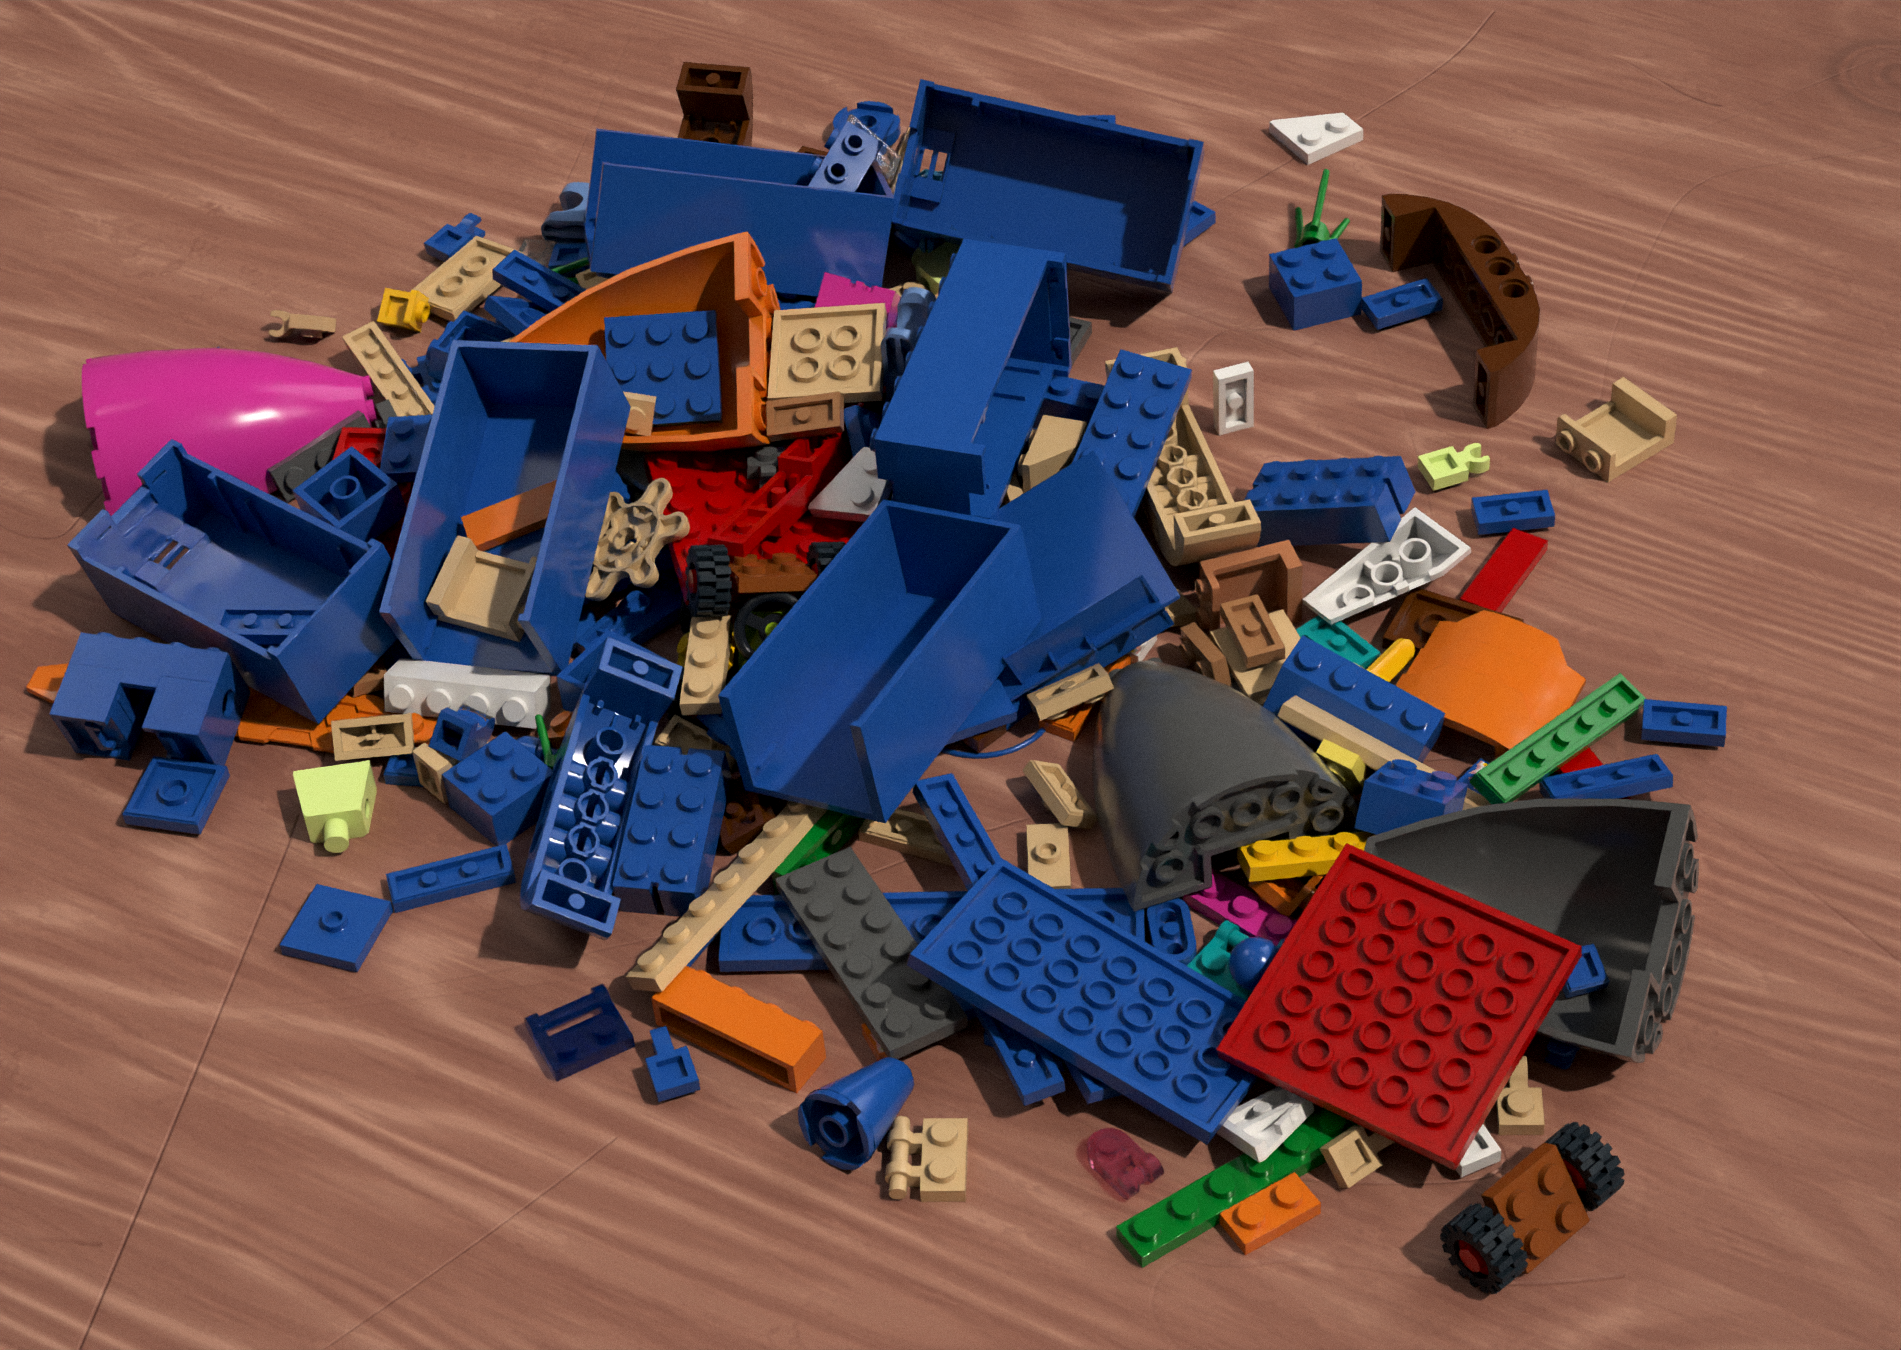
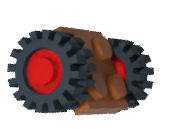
M812 542L808 547L809 552L806 555L808 564L796 558V555L792 553H775L772 555V559H757V555L748 554L745 558L734 556V560H730L725 545H691V548L688 550L689 556L686 559L688 567H686L685 571L687 575V581L685 582L688 589L686 596L687 601H689L688 607L689 611H691V616H727L730 609L729 601H731L732 596L730 588L732 587L738 593L807 591L845 546V542Z
M1578 1122L1564 1125L1481 1194L1485 1203L1484 1208H1482L1480 1203L1470 1204L1443 1226L1440 1240L1445 1242L1442 1245L1444 1252L1451 1254L1448 1260L1452 1266L1457 1264L1461 1269L1458 1273L1463 1278L1468 1276L1470 1278L1469 1283L1476 1288L1479 1285L1482 1292L1488 1293L1490 1291L1491 1294L1500 1292L1521 1273L1529 1274L1590 1221L1585 1209L1594 1211L1624 1185L1625 1180L1622 1179L1625 1175L1624 1169L1617 1166L1621 1161L1618 1156L1611 1155L1610 1151L1613 1148L1610 1144L1606 1143L1604 1145L1600 1141L1602 1136L1599 1133L1594 1132L1590 1134V1127L1585 1124L1581 1127Z

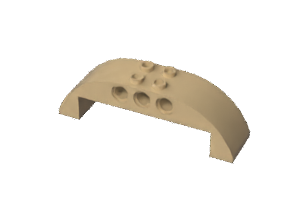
M1177 347L1139 354L1187 368ZM1116 359L1105 361L1107 379ZM1188 388L1140 502L1162 554L1172 566L1205 561L1256 548L1261 534V521L1250 499L1234 502L1191 411L1188 401Z

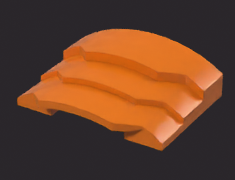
M1483 610L1458 622L1439 621L1426 645L1420 649L1406 674H1402L1396 686L1444 712L1443 725L1494 745L1495 759H1497L1572 707L1585 686L1586 679L1567 666L1557 638L1521 621Z

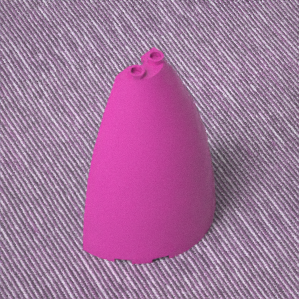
M216 347L148 350L86 359V364L82 366V397L87 429L90 430V437L94 448L91 454L97 479H101L105 497V509L110 516L143 485L137 473L171 439L181 443L189 455L270 494L277 491V488L267 471L268 468L284 460L358 410L365 415L371 428L372 422L378 419L373 399L368 400V397L374 396L370 375L359 376L319 363L268 352Z

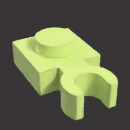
M1480 443L1469 444L1463 451L1458 453L1451 446L1418 456V469L1433 491L1468 481L1469 472L1475 474L1484 473L1489 470L1490 457L1488 455L1481 457Z

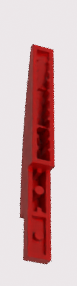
M883 386L882 401L844 403V409L857 405L882 415L887 395L886 386ZM845 420L844 432L797 438L777 457L778 472L708 537V545H725L730 559H734V556L745 558L767 535L782 537L808 510L809 504L853 457Z

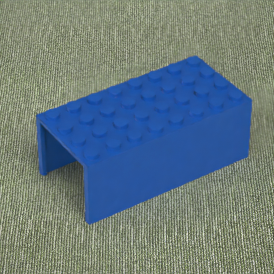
M596 128L584 224V237L590 271L596 272V275L609 279L627 269L688 247L748 231L765 261V266L761 268L765 273L767 285L774 284L776 294L780 297L795 299L798 295L812 296V299L816 301L825 272L851 280L850 283L856 284V281H860L870 288L873 285L882 287L895 197L876 161L872 163L856 192L808 187L812 178L807 173L816 158L819 157L824 160L825 155Z
M452 340L379 610L383 619L413 660L539 673L550 676H557L568 666L631 408L598 345ZM557 480L545 527L483 551L529 563L533 556L537 557L524 613H520L518 622L525 631L520 642L438 620V615L433 614L425 601L457 535L467 538L461 517Z
M883 499L718 695L745 790L886 823L1007 666L1003 656L1023 645L1042 620L1022 525Z

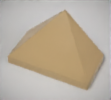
M412 713L331 721L335 761L412 754V750L415 749Z

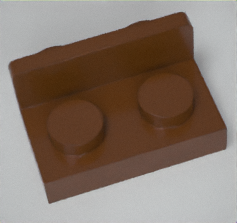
M740 771L731 775L732 779L720 830L723 847L731 854L752 843L763 831V826L780 813L775 804L774 797L745 790Z

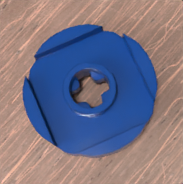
M881 102L857 103V109L850 110L849 112L847 107H845L836 114L833 120V130L837 129L841 132L848 121L883 142L881 156L888 152V147L898 140L901 133L899 115L893 114V108Z

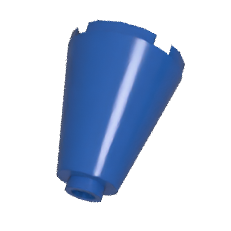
M885 1057L810 1092L798 1109L799 1126L805 1140L811 1147L817 1143L826 1152L821 1158L833 1166L844 1170H856L871 1159L913 1091L914 1079L910 1068L902 1061L892 1057Z

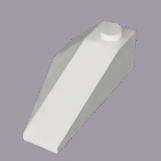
M1415 507L1401 518L1390 542L1369 544L1303 598V604L1332 625L1444 576L1471 553V547Z

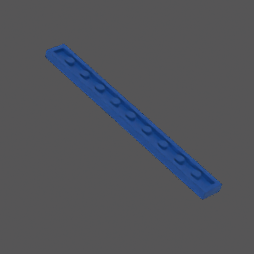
M953 773L918 780L913 787L912 793L966 889L969 891L1000 858V855ZM1063 1059L1087 1104L1123 1095Z

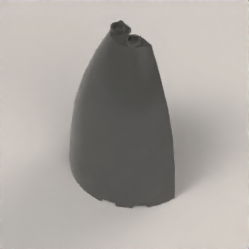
M1150 658L1145 661L1135 662L1123 669H1114L1108 673L1114 689L1105 692V696L1100 701L1094 732L1092 781L1096 816L1112 866L1133 911L1212 887L1211 856L1282 833L1283 840L1295 839L1299 836L1317 837L1336 835L1340 832H1365L1354 828L1359 809L1358 804L1322 759L1276 715L1238 690L1192 670L1165 664L1160 658Z
M1539 798L1474 807L1421 820L1367 838L1364 851L1578 944L1581 947L1590 944L1595 945L1610 981L1607 988L1566 998L1563 990H1561L1536 1034L1569 1046L1636 1063L1645 1062V1053L1653 1054L1658 1048L1663 1036V1027L1660 1022L1662 1019L1671 1020L1681 990L1695 915H1691L1692 903L1688 899L1689 893H1695L1698 889L1699 859L1693 858L1694 848L1690 844V841L1696 842L1698 837L1696 820L1691 805L1632 799Z

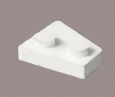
M1344 113L1278 119L1269 122V133L1307 165L1363 140V128Z
M863 447L809 504L808 509L813 517L865 522L883 499L888 500L892 490V483L888 480L878 479L875 452L871 451L868 447Z
M1276 1087L1236 1107L1217 1133L1260 1163L1266 1160L1315 1109L1312 1102L1281 1087Z

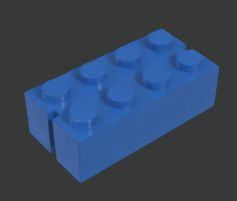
M1374 456L1350 459L1344 457L1332 460L1308 459L1294 462L1273 461L1264 463L1252 484L1253 489L1249 490L1244 500L1250 499L1261 521V534L1257 547L1289 540L1292 546L1375 543L1391 541L1401 521L1400 514L1405 513L1416 491L1401 456Z
M644 746L612 885L615 896L621 898L620 911L657 914L659 907L652 888L654 886L658 887L657 891L665 915L682 917L689 910L690 903L708 890L732 779L725 751L689 748L688 754L683 755L681 747Z

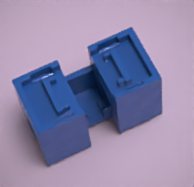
M81 632L49 715L75 753L130 761L143 729L145 732H152L157 735L167 751L166 758L225 766L251 692L228 652L216 647H208L207 649L191 648L179 642H171L170 644L155 643L143 637H135L133 639L118 638L106 632H98L97 634Z

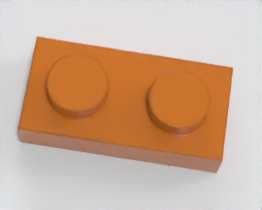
M1294 1172L1221 1212L1220 1225L1241 1251L1247 1255L1321 1214V1202Z

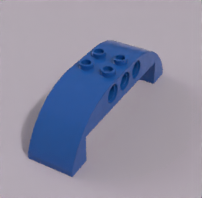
M606 638L579 696L551 773L523 873L520 890V907L522 910L602 940H606L611 936L621 898L612 895V885L644 746L652 745L657 724L675 698L683 666L615 639Z

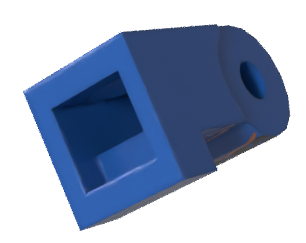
M463 705L458 711L448 707L440 711L428 747L461 761L487 744L495 726V718L468 705Z

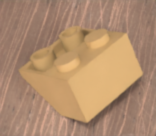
M1043 415L1038 428L1032 429L1030 433L1027 454H1021L1019 459L1018 476L1023 477V484L1021 486L1023 494L1072 464L1087 429V422Z

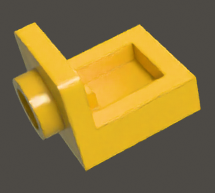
M385 288L377 322L381 325L421 332L422 325L428 320L430 313L429 298L417 290L406 292Z

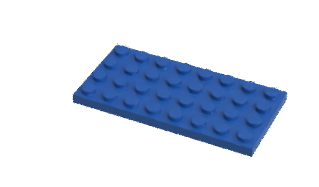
M1001 857L909 955L907 966L1206 1145L1260 1078L1218 1058L1216 1051L1246 1003V1000Z

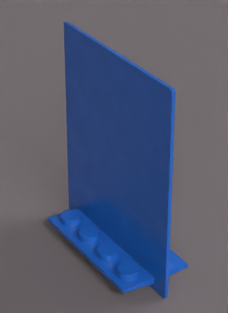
M1091 451L998 509L995 520L1022 525L1042 619L1023 645L1003 656L1007 666L998 678L1011 702L1026 692L1030 694L1095 664L1100 663L1104 668L1174 625L1165 607L1180 599V595L1095 451Z

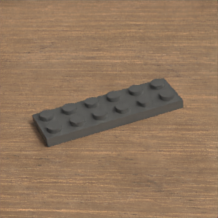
M851 847L775 879L777 891L887 1057L899 1059L968 1027L967 1015L952 993L907 966L909 955L918 944Z

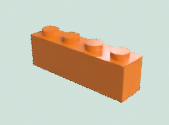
M686 966L662 992H656L651 997L656 1025L660 1027L666 1026L668 1031L795 1093L800 1091L826 1059L823 1031L814 1023L808 1020H799L783 1012L775 1004H766L755 999L739 987H730L714 979L706 971L695 970Z

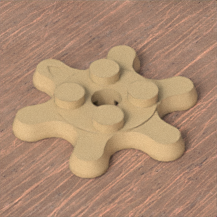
M665 478L655 479L648 485L642 497L630 504H626L618 492H610L593 561L594 568L589 578L585 597L594 601H603L621 579L629 576L634 585L642 588H650L658 581L659 572L655 565L656 556L662 547L670 542L683 539L690 530L688 518L684 513L679 511L663 515L665 507L673 496L668 480ZM629 539H635V540H636V543H634V542L631 541L630 543H628V544L626 545V543L628 542Z

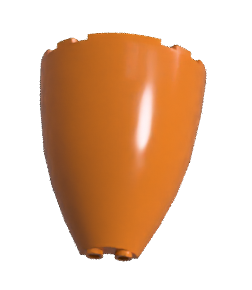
M748 231L694 245L627 269L583 291L540 318L509 341L520 343L598 345L606 360L605 317L716 310L723 423L652 427L651 436L624 433L621 449L639 452L716 451L763 446L771 442L767 437L766 401H768L774 310L781 309L774 284L767 285L765 273L761 268L765 266V261Z

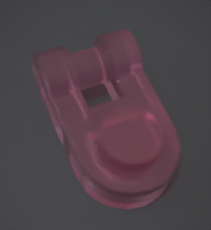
M1103 1128L1094 1132L1088 1139V1163L1093 1170L1126 1200L1139 1193V1186L1146 1181L1153 1183L1164 1175V1169L1160 1161L1152 1153H1146L1127 1134L1119 1129ZM1129 1166L1133 1167L1131 1171L1125 1170Z

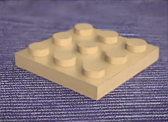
M885 303L774 310L768 401L840 391L844 397V403L882 401L884 369L880 346L886 332L887 311Z

